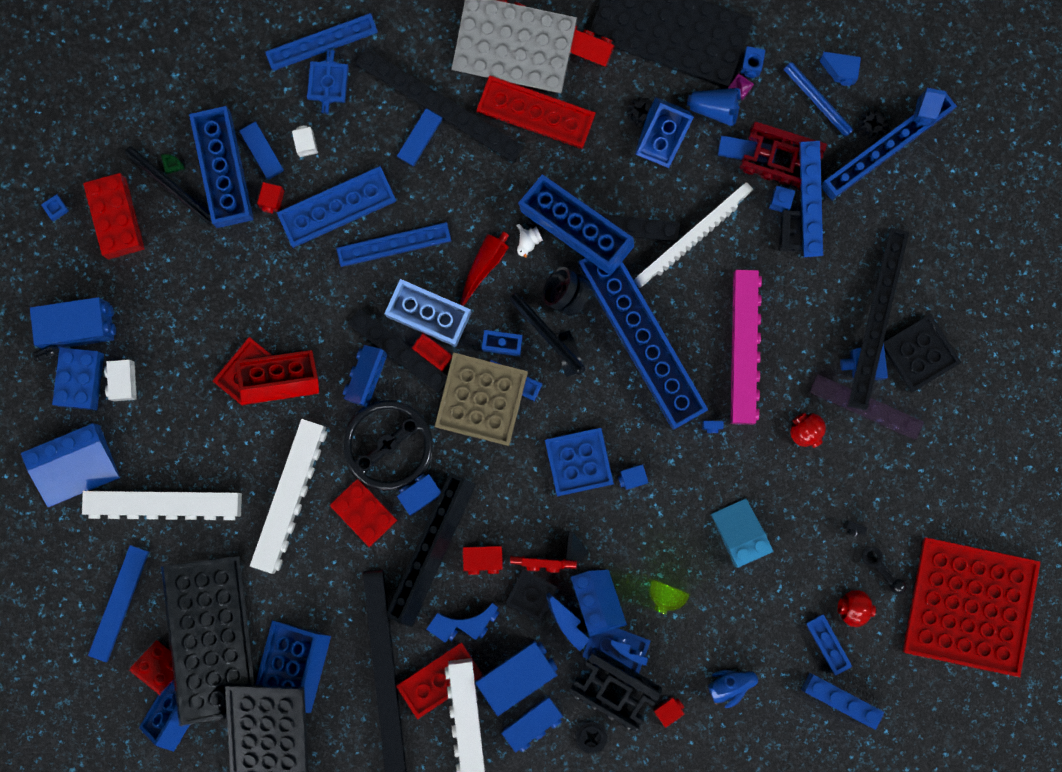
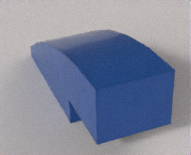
M548 593L546 595L548 605L558 627L566 638L581 651L590 640L576 627L581 621Z

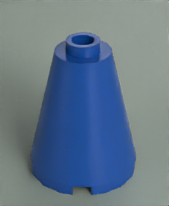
M740 88L694 91L692 95L688 96L687 106H690V110L726 125L734 126L740 106H738L737 99L741 100Z

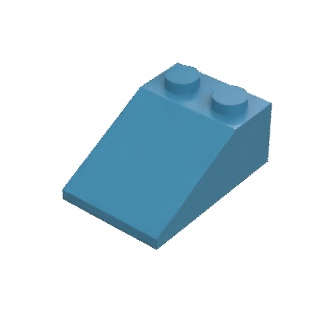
M743 499L711 514L735 567H741L773 552L767 536L747 499Z

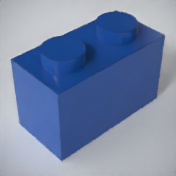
M484 330L482 352L520 357L523 335Z
M422 474L416 478L414 485L411 487L406 485L399 490L400 494L397 497L410 516L440 496L441 490L430 474L427 476Z

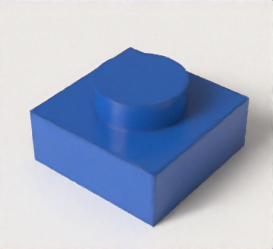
M57 194L41 204L53 222L69 212Z
M723 421L702 422V430H707L709 434H717L718 430L723 429Z

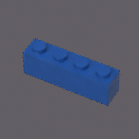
M809 673L801 689L803 692L875 730L884 714L883 711Z

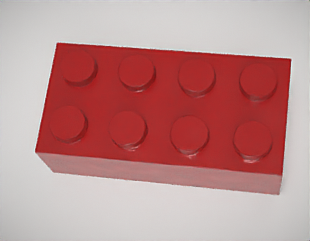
M121 173L83 183L102 256L109 260L144 250L126 178Z

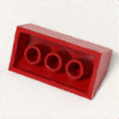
M312 350L235 361L242 405L319 394L318 376Z

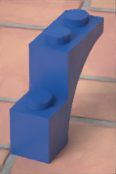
M492 603L484 612L468 619H454L438 612L426 630L445 643L448 639L452 641L458 633L455 630L456 627L477 640L478 637L483 638L488 628L485 626L488 622H494L499 614L497 611L499 607Z

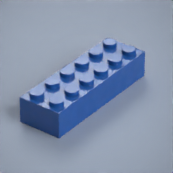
M227 106L189 114L212 224L216 228L254 220L230 110Z
M543 174L518 202L520 211L610 276L634 248L632 236Z

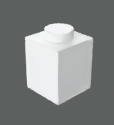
M299 126L296 130L292 131L299 157L318 153L311 127Z

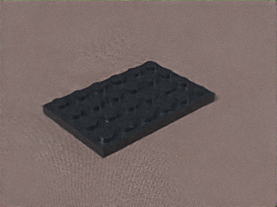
M228 683L225 686L230 772H308L304 687Z

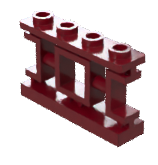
M755 121L750 128V135L748 137L749 140L757 142L753 156L744 155L742 157L739 169H742L746 174L754 175L755 173L761 175V178L765 180H777L785 186H797V189L801 190L800 178L791 176L794 166L800 167V159H797L799 142L816 140ZM763 138L773 140L770 150L761 147ZM820 142V161L827 147V144ZM776 148L792 153L788 168L772 163ZM758 155L768 157L765 167L755 164Z

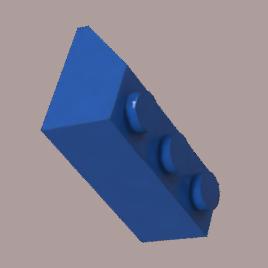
M364 345L363 349H359L356 357L358 363L356 367H352L350 372L352 379L349 385L346 384L343 391L346 401L363 407L370 404L388 356L384 350Z
M609 570L588 571L571 577L589 637L627 625Z
M174 680L160 695L158 694L139 726L141 731L155 746L173 752L190 726H179Z

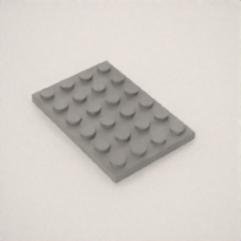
M465 0L452 70L487 78L490 75L510 83L562 93L577 17L497 0Z

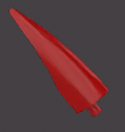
M502 232L499 238L490 234L486 236L470 269L460 305H465L479 284L501 261L509 248L505 244L509 237L507 233Z

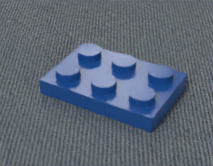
M619 628L589 637L590 640L586 644L582 657L588 659L595 647L637 673L640 672L642 664L622 655L610 644V640H615L616 637L627 639V643L631 645L629 652L632 653L633 649L645 652L644 656L651 642L648 639Z

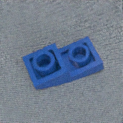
M616 637L615 640H610V644L625 657L642 665L647 664L648 657L644 656L645 652L634 649L632 653L629 652L631 645L627 643V639Z

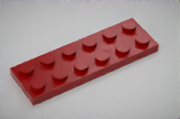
M490 75L477 107V112L580 149L584 147L596 114L587 109Z

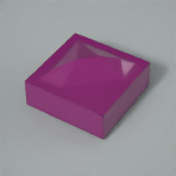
M738 74L729 88H740L741 100L743 101L754 84Z

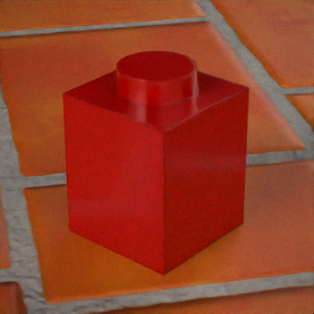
M263 182L257 202L263 212L271 214L273 211L279 212L284 189L281 186Z
M671 696L656 706L653 711L666 728L684 715L682 709L685 707L678 698L674 700Z

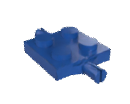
M327 50L326 61H310L307 99L322 102V114H329L330 103H345L349 66L348 64L334 62V50H331V52Z

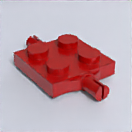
M525 556L510 557V564L526 566L528 571H540V568H546V572L558 573L559 569H577V561L525 558Z

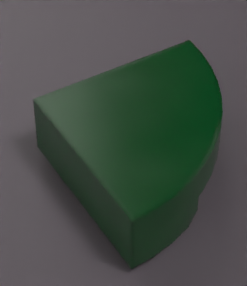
M169 154L161 155L166 174L185 169L183 163L178 158Z

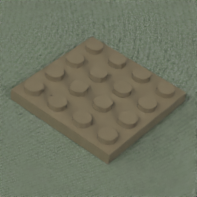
M453 353L435 427L509 446L528 371Z

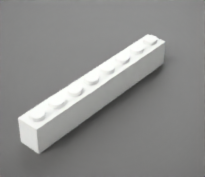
M301 419L250 567L271 574L275 573L276 570H280L282 552H286L288 548L289 533L292 534L295 528V523L293 522L295 515H299L302 507L299 503L301 498L305 497L308 490L306 483L308 478L311 479L314 473L313 463L315 460H318L321 453L319 449L320 443L324 442L327 436L326 427Z
M83 491L82 514L88 515V519H100L101 515H108V519H120V515H127V519H139V515H146V519H158V516H166L168 520H177L178 516H185V520H197V516H204V520H216V516H224L223 520H235V516L241 517L242 493Z

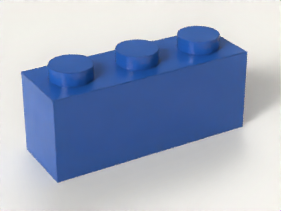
M548 696L502 730V735L515 753L518 750L523 752L530 746L529 742L534 738L536 740L542 738L546 734L545 730L550 726L552 728L558 726L562 722L563 714L550 696Z

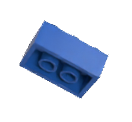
M59 348L52 405L97 411L104 354L98 351Z

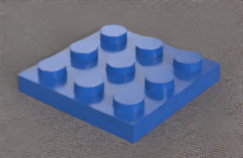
M601 428L545 440L557 497L614 484Z

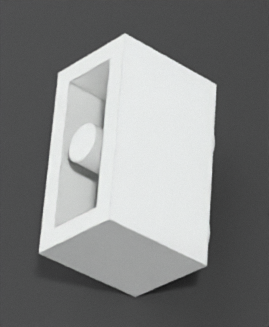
M132 360L106 361L107 366L104 368V374L108 385L105 387V394L108 400H137L135 362Z

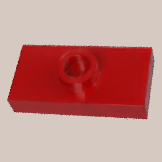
M424 333L412 346L414 351L440 371L444 370L453 356Z

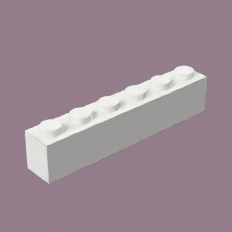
M472 658L448 661L449 667H445L446 679H450L451 686L447 687L448 699L452 698L453 706H449L450 717L455 718V725L452 726L453 738L457 737L458 744L454 745L455 757H459L460 764H456L457 772H485Z

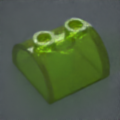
M653 579L649 580L647 587L648 596L655 604L654 610L663 614H667V611L681 608L687 602L690 595Z

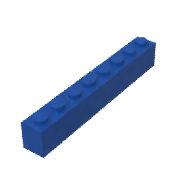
M946 93L938 119L929 126L920 125L919 122L914 121V115L827 178L821 184V188L831 201L950 114L957 107L956 104Z

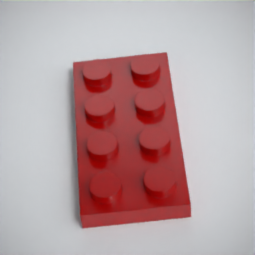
M462 642L396 686L417 719L448 699L447 687L451 686L450 679H446L445 667H449L448 661L472 658ZM472 658L474 681H476L483 674Z

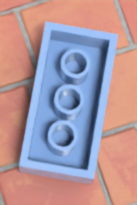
M400 279L384 314L387 318L457 347L471 315V309Z

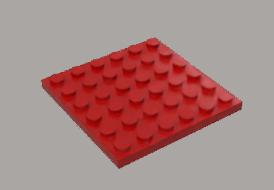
M924 537L903 653L1020 677L1041 562Z

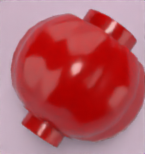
M804 412L792 420L794 424L791 426L790 434L797 445L816 448L823 443L822 438L826 432V425L819 415L814 413L807 415Z
M852 590L846 593L843 599H839L838 614H841L843 621L851 627L863 626L871 617L875 616V605H872L870 597L861 590Z

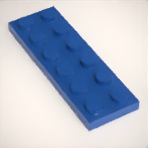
M381 166L281 210L277 214L291 246L294 248L396 202V199Z

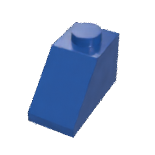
M829 52L822 53L820 63L835 82H839L843 86H851L858 80L861 57Z
M927 88L917 99L914 121L924 126L933 124L938 119L946 91Z

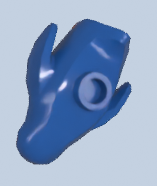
M722 670L712 674V677L720 678L708 684V689L714 704L730 701L725 705V708H730L738 704L745 693L758 683V677L754 672Z

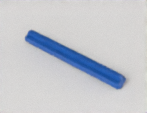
M791 62L784 68V71L843 136L846 137L853 131V128L794 63Z

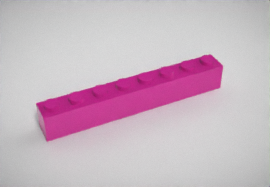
M735 270L733 273L730 424L754 425L756 420H759V409H756V401L760 399V390H757V382H760V371H757V363H760V352H757V344L761 342V333H758V325H761V314H758V306H761L762 298L761 295H758V287L762 285V276H759L758 270Z

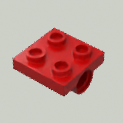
M156 640L132 665L129 671L160 695L174 680L171 651Z

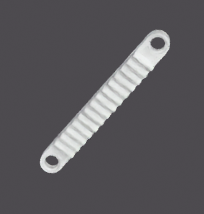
M746 182L639 274L634 279L638 287L641 288L656 274L661 276L663 270L667 271L669 265L672 266L675 260L678 261L681 255H685L686 250L690 251L692 245L695 246L698 241H701L704 236L708 235L709 231L712 232L715 226H719L721 221L723 222L726 217H729L732 211L735 212L738 207L737 204L750 194L753 188Z

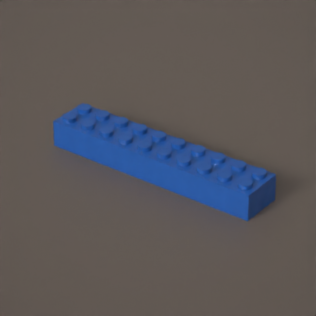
M586 258L579 261L578 267L589 280L591 290L672 430L708 411L707 406L624 263L621 262L610 276Z

